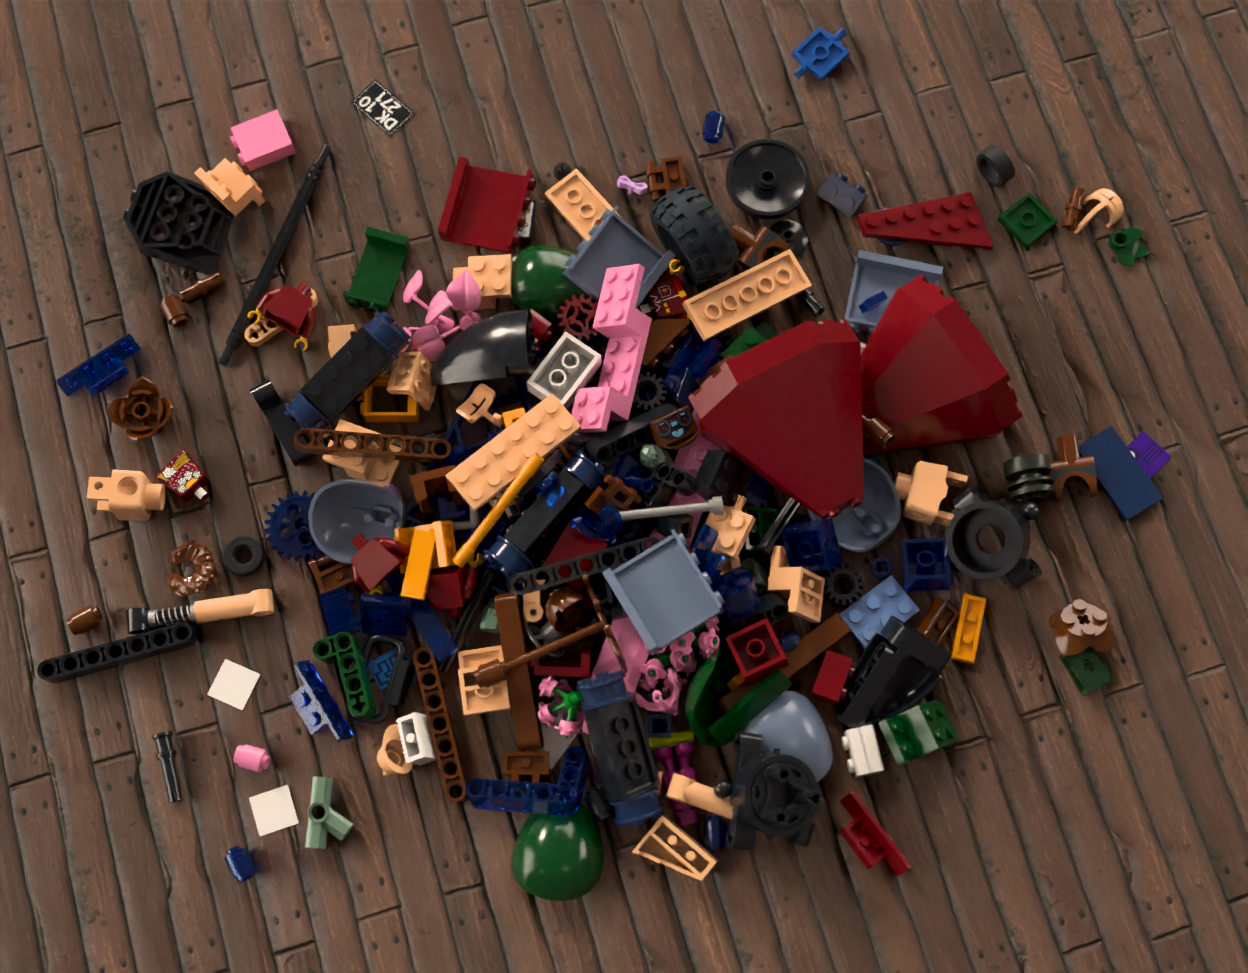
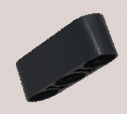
M771 592L728 610L722 615L721 621L728 634L731 635L766 618L770 625L782 621L790 613L788 612L789 606L778 592Z

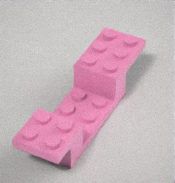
M641 264L606 269L592 328L609 338L598 387L577 389L571 414L581 425V429L576 433L605 432L608 422L628 421L652 320V318L635 308L645 269Z

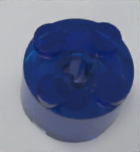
M737 567L731 572L715 575L711 578L712 584L710 588L713 592L718 591L725 602L722 604L724 612L720 613L719 617L724 618L723 615L729 616L730 619L742 618L751 614L755 610L754 606L757 603L759 606L761 599L753 576L745 571L744 567Z

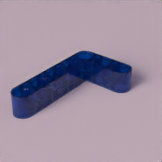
M572 746L566 750L558 784L477 778L470 780L465 790L471 805L476 809L572 816L579 811L589 763L584 749L580 746Z

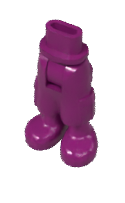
M694 741L674 746L680 771L675 769L672 746L652 750L653 757L661 760L665 767L666 773H663L662 780L666 792H668L673 774H679L697 782L696 770L689 765L690 753L695 749ZM670 799L673 810L676 812L675 816L679 818L680 826L698 822L696 812L699 810L696 806Z

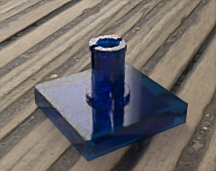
M628 454L622 455L612 476L621 479L625 486L635 489L638 495L641 492L647 493L653 489V482L651 479L649 480L653 471ZM617 492L614 497L621 500L623 495ZM634 502L629 505L630 508H632Z
M388 591L384 592L383 595L361 594L362 633L407 636L408 616L406 597H396L392 592L387 596Z

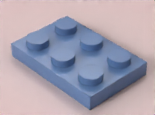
M891 575L839 615L851 628L853 636L866 649L875 633L881 634V630L891 615L906 622L920 610Z

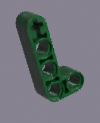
M340 632L317 641L313 646L314 656L326 664L338 662L350 712L362 720L372 719L376 714V704L359 640L348 632ZM350 640L349 647L344 649V644ZM329 647V653L323 656L324 650ZM356 661L355 667L349 670L351 662ZM361 682L359 690L354 691L355 685Z

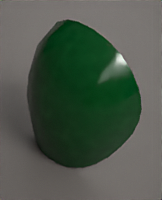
M536 245L527 247L512 258L511 300L521 310L532 309L543 318L552 319L556 318L558 314H562L558 308L560 306L566 307L563 301L567 299L571 302L572 295L579 299V296L584 294V299L587 300L589 295L563 274L567 268L564 265L572 254L576 256L578 253L555 246ZM572 307L569 308L567 314L572 312Z
M719 647L699 667L690 682L685 700L686 718L699 741L711 747L724 746L733 741L735 737L734 735L722 745L708 730L710 726L724 715L716 703L731 692L727 684L741 672L734 656L724 647Z
M553 799L541 803L528 816L513 848L511 867L517 883L532 895L551 901L575 900L588 894L598 883L604 864V850L600 828L591 812L585 806L575 801Z

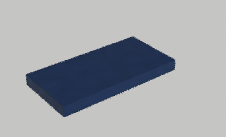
M1112 426L1078 446L1080 458L1094 457L1097 483L1125 522L1164 498Z

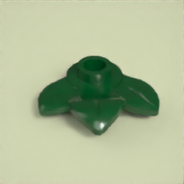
M1130 227L1124 231L1113 232L1109 236L1108 245L1115 251L1116 259L1121 264L1132 267L1134 259L1143 258L1149 254L1147 247L1139 240L1143 235V230ZM1115 240L1120 241L1121 245L1117 244Z

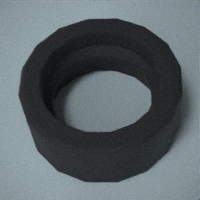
M991 145L976 157V164L980 173L992 186L1001 187L1015 175V168L1011 159L998 146Z

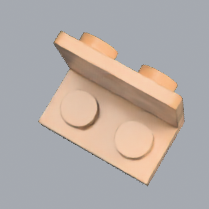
M400 352L398 354L399 358L395 360L386 390L390 394H409L424 410H430L437 386H432L430 370L432 364L421 352Z

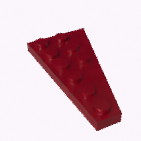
M971 192L859 214L856 218L861 233L865 238L884 240L895 238L901 239L903 242L914 240L920 241L922 244L950 247L952 245H961L969 249L980 247L991 251L994 247Z

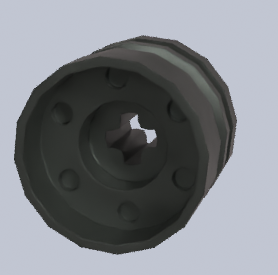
M1041 453L1022 455L1003 463L1005 479L1014 481L1007 485V491L1011 492L1009 494L1010 502L1033 503L1056 494V488L1052 485L1054 478L1045 476L1052 471L1049 455Z

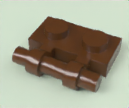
M682 156L661 158V166L655 167L654 161L646 163V177L649 178L650 184L648 191L649 195L652 196L653 202H657L660 199V193L665 192L667 194L677 187L686 186ZM663 175L664 183L658 184L657 177Z
M607 474L604 482L609 487L604 490L599 486L585 502V505L618 529H621L627 520L616 521L614 514L616 512L632 510L629 505L632 502L639 504L642 501V497L632 487L625 486L618 477ZM617 492L623 495L621 500L614 497Z
M503 751L502 775H512V782H503L502 791L512 792V794H519V792H532L533 794L549 792V782H540V776H549L550 752ZM519 776H533L532 782H519Z

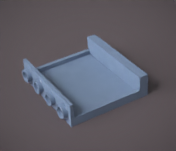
M616 205L611 211L607 209L600 217L602 223L599 226L595 224L588 234L591 237L588 241L584 239L576 248L579 251L576 256L572 254L564 265L567 268L563 274L596 302H599L607 268L641 264L645 269L635 307L637 308L676 255L670 250L665 254L615 213L619 208Z
M859 250L844 319L848 321L853 332L862 331L871 335L890 298L898 288H902L921 274L925 276L929 284L933 282L938 286L943 267Z
M674 529L671 530L672 535L613 571L611 568H608L602 572L652 655L724 612L722 604L725 602L718 591H712L709 586L712 584V581L706 571L700 572L697 567L700 565L698 558L694 552L689 554L685 548L688 545L682 533L677 535Z

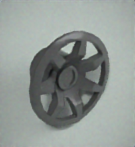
M528 621L526 623L528 635L537 648L542 647L538 643L541 640L544 641L543 646L563 638L568 633V631L563 632L562 629H559V632L556 631L549 621L536 623L537 626L532 624L534 622ZM532 632L539 633V635L533 636ZM565 647L561 648L560 652L556 650L547 655L552 658H561L565 654Z

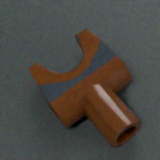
M736 224L730 229L737 248L743 251L737 262L747 270L763 263L769 253H783L789 249L792 251L787 242L764 226L759 228L755 236Z
M1069 434L1058 437L1056 441L1060 461L1050 462L1052 471L1049 473V476L1054 478L1052 485L1056 488V494L1054 495L1056 501H1064L1063 490L1068 483L1073 481L1082 483L1087 491H1089L1090 497H1097V473L1094 457L1080 458L1076 435Z

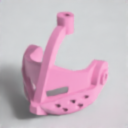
M671 667L668 669L669 674L667 676L674 685V690L669 698L663 700L661 692L655 690L652 693V698L657 703L646 701L640 694L634 691L632 695H635L637 704L649 711L677 715L681 683L675 670L673 671Z

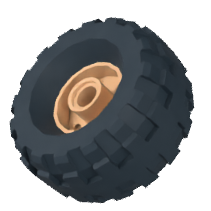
M693 186L677 187L655 203V207L650 211L651 224L655 229V233L665 250H670L676 255L673 259L680 260L677 266H684L683 273L693 283L697 285L711 284L734 268L733 265L738 261L739 257L736 241L719 212L716 211L703 193L696 190Z

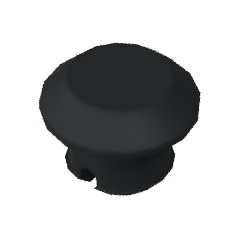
M559 162L553 170L554 176L559 180H562L572 172L571 167L566 162Z

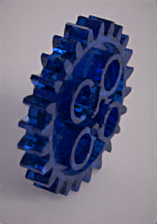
M304 490L302 496H300L298 491H295L294 497L286 493L287 500L284 501L279 497L280 505L272 504L275 511L267 512L271 520L264 521L266 525L270 526L264 529V532L270 535L266 540L269 543L273 542L270 547L273 550L278 549L277 554L279 556L285 553L286 560H289L293 555L295 562H298L300 557L307 562L308 555L316 559L315 553L317 551L322 555L324 554L318 548L313 538L308 544H302L304 537L312 536L310 530H308L310 529L308 513L311 501L316 494L315 492L310 497L306 490ZM300 509V513L297 516H290L292 510ZM283 519H288L298 525H302L304 523L308 529L303 527H300L298 529L295 524L283 522ZM290 528L291 533L283 537L281 535L283 530Z

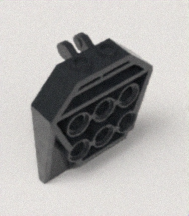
M166 171L140 182L137 190L134 189L132 191L130 208H126L123 215L126 227L140 254L208 276L213 275L235 215L216 199L204 185L172 172ZM173 196L181 197L178 201L170 200ZM198 204L205 205V207L202 209L195 208V206ZM168 214L173 215V218L170 220H165L163 218L165 215ZM192 222L198 224V226L194 228L188 227V225ZM160 233L166 234V237L162 239H159L156 236ZM184 241L191 242L187 247L181 245Z

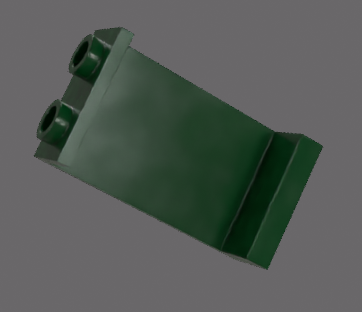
M367 226L365 232L366 246L349 292L344 291L343 296L346 303L351 307H364L373 313H376L377 310L387 313L410 248L408 237Z

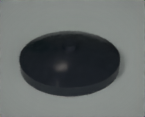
M774 139L755 140L739 148L731 157L726 170V189L732 202L744 213L761 219L780 218L792 213L804 201L810 184L809 168L803 156L791 145Z

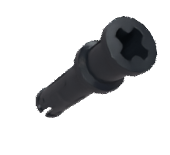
M172 731L152 735V740H155L158 753L156 754V759L161 761L168 803L184 800L174 759L177 751L173 748Z

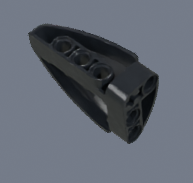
M530 309L495 314L472 324L458 334L444 348L430 370L432 386L533 374L538 368L533 318Z
M891 615L881 630V634L875 633L856 665L852 679L849 680L846 686L848 690L844 701L840 700L836 717L840 722L851 728H859L877 724L903 713L923 699L942 678L940 672H942L952 654L921 632Z

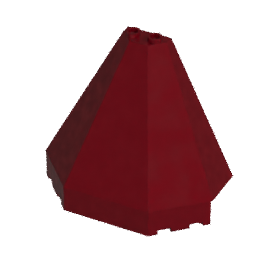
M922 274L902 288H898L893 294L861 351L862 414L868 419L878 417L896 435L894 442L887 449L876 446L863 435V456L992 439L1023 416L1016 406L1018 400L1015 391L1007 384L1011 380L1009 373L956 299L952 296L946 298L943 290L933 282L929 284Z
M842 319L837 323L834 320H822L819 324H815L814 321H806L725 361L720 366L722 371L719 374L709 376L700 385L702 389L688 397L700 418L699 425L703 438L719 449L728 451L750 470L823 520L828 517L830 519L835 518L842 513V510L848 507L850 509L855 508L864 500L861 341L858 340L846 319Z

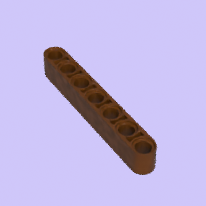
M310 428L298 430L294 437V447L301 453L442 463L446 461L451 451L449 442L437 438ZM306 436L311 442L308 445H302L298 439ZM330 438L333 441V445L326 447L322 445L321 440ZM346 440H353L356 443V447L349 449L344 445V442ZM371 441L376 442L379 448L377 450H370L367 447V443ZM396 443L401 447V450L393 452L389 445ZM412 446H421L423 453L417 454L413 452ZM442 447L445 450V454L437 455L434 448Z
M513 593L495 595L494 597L505 663L529 653L520 595ZM529 662L509 671L510 674L506 675L519 751H529L544 747L541 721L537 715L539 708L533 672L530 669Z
M839 613L831 616L784 652L789 666L781 671L788 679L852 631ZM767 677L749 685L744 681L719 700L716 705L725 714Z
M419 648L413 656L445 794L452 803L461 804L467 799L468 789L437 660L429 648ZM426 654L431 656L429 663L424 665L419 663L421 656ZM434 676L436 678L434 685L425 686L424 682L427 677ZM434 698H440V706L434 709L431 708L430 701ZM445 720V729L441 731L436 730V722ZM444 742L452 744V748L448 753L440 751V747ZM450 764L457 765V772L452 776L446 775V767ZM456 786L462 787V795L459 798H452L451 790Z

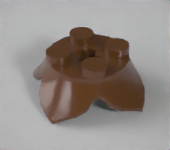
M142 376L130 385L126 397H118L106 407L111 421L125 429L127 437L134 441H143L152 437L155 433H160L164 425L170 420L174 410L171 400L168 397L161 396L157 386ZM143 410H147L144 416L140 415V413H143Z
M1077 599L1073 604H1069L1049 618V625L1057 629L1056 645L1063 657L1078 655L1089 646L1098 652H1112L1114 637L1107 622V613L1096 606Z

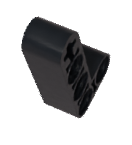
M268 379L250 389L294 466L296 467L314 457V454L301 453L294 447L295 433L299 429L295 422L285 415L284 412L287 409L270 380ZM303 436L298 439L300 444L308 445Z
M661 462L655 468L639 494L642 497V501L639 504L634 503L631 509L667 507L676 492L687 497L693 495L698 489V481L684 469L669 462ZM658 517L627 520L619 529V533L627 541L649 537L657 525Z

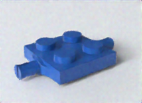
M819 26L792 52L791 57L801 65L794 72V76L800 79L806 72H809L818 80L823 81L849 56L850 51L840 42L847 35V31L841 28L835 35H832Z

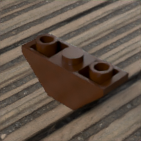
M656 319L650 325L642 359V371L644 373L649 369H655L660 363L659 359L664 354L669 355L674 350L675 344L679 340L683 341L690 334L691 322L688 319Z

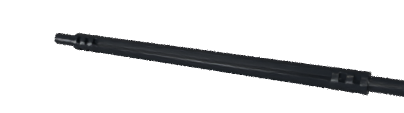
M327 144L323 145L316 161H313L228 336L227 346L218 362L222 366H227L234 349L238 348L245 330L251 319H248V313L256 311V305L261 300L324 170L325 160L331 150V147Z

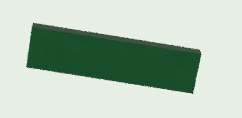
M777 668L710 726L708 730L724 745L793 684Z

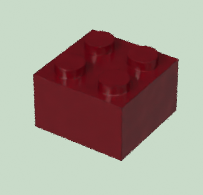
M767 618L725 637L747 685L769 676L777 668L782 670L789 666L787 658Z

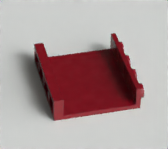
M459 156L438 227L440 239L514 254L515 248L519 247L521 241L519 230L524 228L526 223L525 209L529 210L531 205L530 193L536 187V178H534L532 170L528 169L526 176L470 166L467 157Z

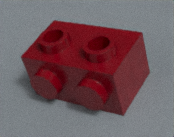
M827 650L811 697L835 706L838 705L839 700L844 701L848 690L844 685L847 679H852L856 668L852 666L853 659Z

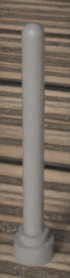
M717 496L704 503L621 511L614 514V519L616 521L705 511L714 513V515L724 514L722 496Z

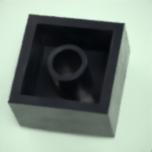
M707 450L695 477L698 481V489L695 493L707 502L712 497L722 496L723 505L733 507L738 495L744 497L754 472L726 450Z

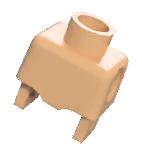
M924 461L916 463L911 475L897 472L894 485L898 492L899 500L904 501L902 515L905 518L929 526L933 522L949 526L954 514L938 510L940 502L946 497L947 484L963 488L967 483L968 476L947 471L948 466Z
M113 469L111 478L89 477L87 499L97 500L98 511L112 512L119 520L148 521L151 517V510L164 509L166 490L164 484H152L141 471ZM102 483L103 488L96 490V485Z

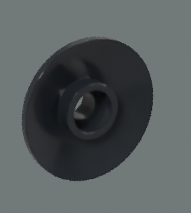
M781 220L769 228L789 244L795 258L805 251L808 244V236L805 229L799 223L792 220ZM788 234L791 238L786 239L784 235ZM772 252L774 256L781 254L778 252Z

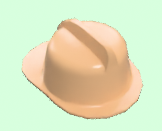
M398 724L390 725L385 730L382 747L377 754V762L382 768L384 776L398 773L407 774L412 769L413 764L405 762L406 758L403 753L404 749H402L403 745L401 744L402 740H400Z

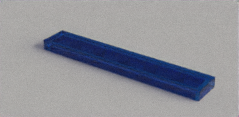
M398 568L386 581L437 660L441 662L458 651V648L426 599L419 600L401 596L405 573L401 574L400 568Z

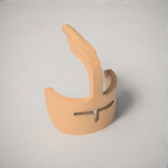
M1099 189L1082 201L1084 205L1090 199L1099 200L1101 203L1085 216L1076 227V230H1074V233L1078 234L1104 207L1108 208L1110 213V221L1106 226L1110 228L1124 212V206L1119 196L1109 189Z
M483 383L479 384L471 396L456 410L458 414L470 423L485 417L497 427H501L504 424L502 415L495 413L492 416L488 413V408L493 403L496 392ZM486 399L482 406L473 415H471L476 410V407H474L472 404L479 406L482 403V401Z

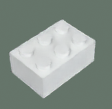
M565 331L526 382L527 389L542 401L553 393L568 410L575 400L577 389L584 388L602 365L601 355Z

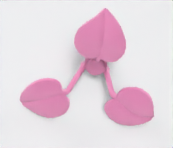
M417 270L405 288L403 300L405 303H409L413 298V300L428 310L425 323L436 326L439 333L444 334L453 329L454 320L441 314L453 304L442 290L438 291L434 296L430 306L421 301L416 293L422 286L423 275L420 270ZM404 327L403 329L411 336V333L416 332L419 328L409 327L407 329ZM407 345L401 352H405L409 345Z
M467 270L450 282L446 290V295L453 304L452 307L455 309L462 308L463 313L467 315L461 318L459 326L442 335H439V331L434 325H425L419 328L412 336L411 352H421L429 361H436L446 347L442 340L443 338L460 329L464 331L472 324L481 320L479 314L472 312L478 309L481 304V292L476 280Z

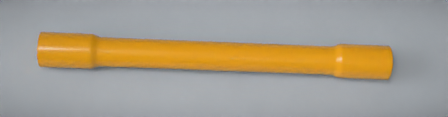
M533 452L517 477L469 540L463 544L453 557L452 561L457 566L464 567L529 478L535 474L545 461L540 455Z

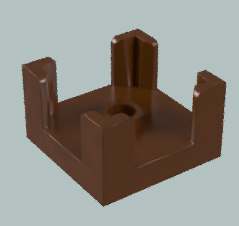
M455 465L411 475L416 501L419 503L422 515L433 512L430 496L446 492L452 493L455 507L466 505L464 498L446 478V475L456 468Z

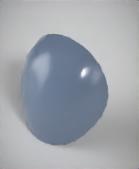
M863 458L864 500H862L859 506L852 509L848 507L842 510L839 516L832 519L828 517L824 520L807 509L812 522L822 534L837 545L854 552L873 550L886 541L896 529L901 516V504L893 481L882 467L866 458Z
M355 479L335 481L324 485L314 495L308 513L309 528L313 540L321 551L336 561L352 564L351 558L358 552L351 543L353 538L361 533L368 542L376 537H387L394 540V529L404 528L405 503L397 493L374 483Z
M795 691L783 692L739 731L761 734L763 737L762 754L772 753L774 748L780 749V754L800 759L811 769L817 782L827 774L832 764V744L820 713L808 698Z

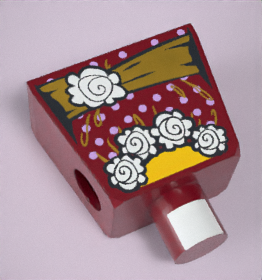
M185 448L154 476L160 484L165 485L166 489L186 502L193 497L199 502H204L210 495L204 488L209 479Z

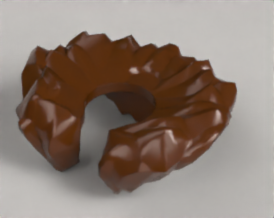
M195 540L184 542L181 547H176L175 550L171 551L170 563L172 565L181 566V563L191 561L195 564L196 569L194 574L188 578H184L178 573L167 575L169 589L176 596L181 597L199 594L201 590H205L214 578L216 564L211 556L213 553L208 551L205 545L197 544Z

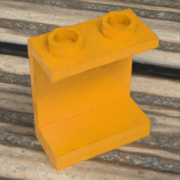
M452 520L394 529V540L400 541L410 548L415 529L434 532L436 547L431 569L456 565L452 561L457 553ZM408 556L405 557L407 560L399 567L401 574L406 572Z

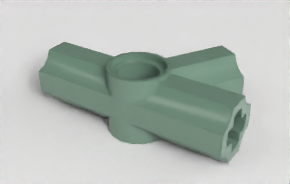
M313 776L310 806L307 811L308 826L305 848L326 849L328 832L343 841L354 825L331 808L334 778ZM319 806L324 807V817L316 819L314 810Z

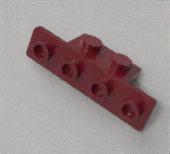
M854 791L843 797L840 802L854 820L839 832L866 868L870 869L884 858L897 876L909 870L911 865L907 858L896 847L877 819L869 812L861 798Z

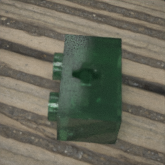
M1090 646L1078 655L1059 656L1081 696L1111 681L1106 665L1101 664L1097 657L1098 652ZM1089 665L1090 669L1085 670L1083 666Z

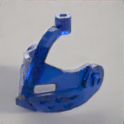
M583 504L579 508V516L570 520L572 527H578V530L586 537L608 541L610 545L616 543L618 532L623 526L622 517L617 507L613 504L604 506L601 511V518Z

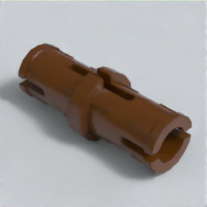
M1081 187L1072 188L1069 204H1066V216L1062 227L1068 231L1076 230L1079 214L1083 210L1082 201L1086 190Z
M217 271L203 280H196L197 283L180 290V293L187 303L202 294L204 296L207 295L208 291L225 283Z

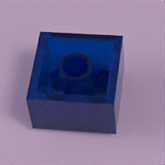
M832 519L795 522L780 530L789 567H803L809 571L831 569L842 562Z
M946 537L902 539L901 563L904 592L950 590L951 571Z

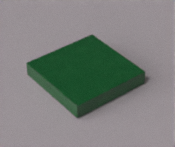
M1030 192L997 219L1025 249L1058 223Z

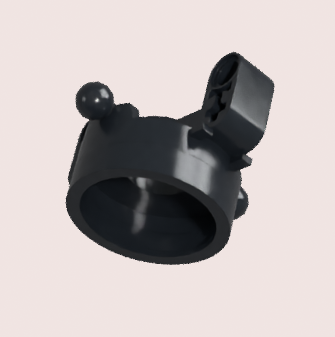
M977 485L969 487L952 500L955 509L952 511L954 517L947 529L946 546L951 558L950 566L954 571L963 572L972 578L981 580L1000 578L1004 585L1010 582L1015 589L1025 587L1042 575L1040 567L1032 558L1025 559L1030 547L1031 527L1028 520H1035L1039 515V508L1036 504L1026 503L1020 511L1014 505L989 500L986 493ZM994 524L1003 530L1006 542L1000 552L991 553L981 546L979 534L985 525Z

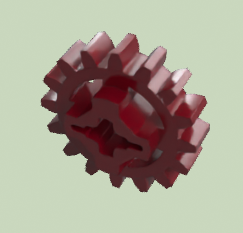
M581 294L579 299L572 295L571 302L567 299L563 302L566 307L560 306L558 309L562 314L556 316V318L562 321L557 325L558 327H564L562 334L566 331L573 337L575 336L579 341H581L582 337L586 341L590 340L589 334L595 337L597 332L592 327L589 330L588 323L590 319H595L598 301L593 304L591 302L592 297L590 296L585 300L584 294ZM582 304L588 306L591 310L584 309ZM572 307L573 313L571 317L566 318L567 311ZM578 313L580 314V316H585V319L582 321V323L580 320H576ZM570 326L578 328L579 332L574 331Z

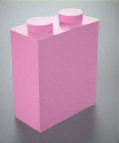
M277 109L231 127L233 136L230 137L235 149L239 147L241 153L237 155L242 166L247 165L249 171L296 153Z

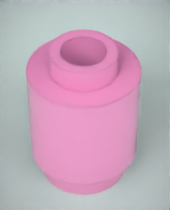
M245 744L244 746L239 745L237 747L233 762L237 763L239 767L260 773L263 769H267L270 756H268L267 750Z

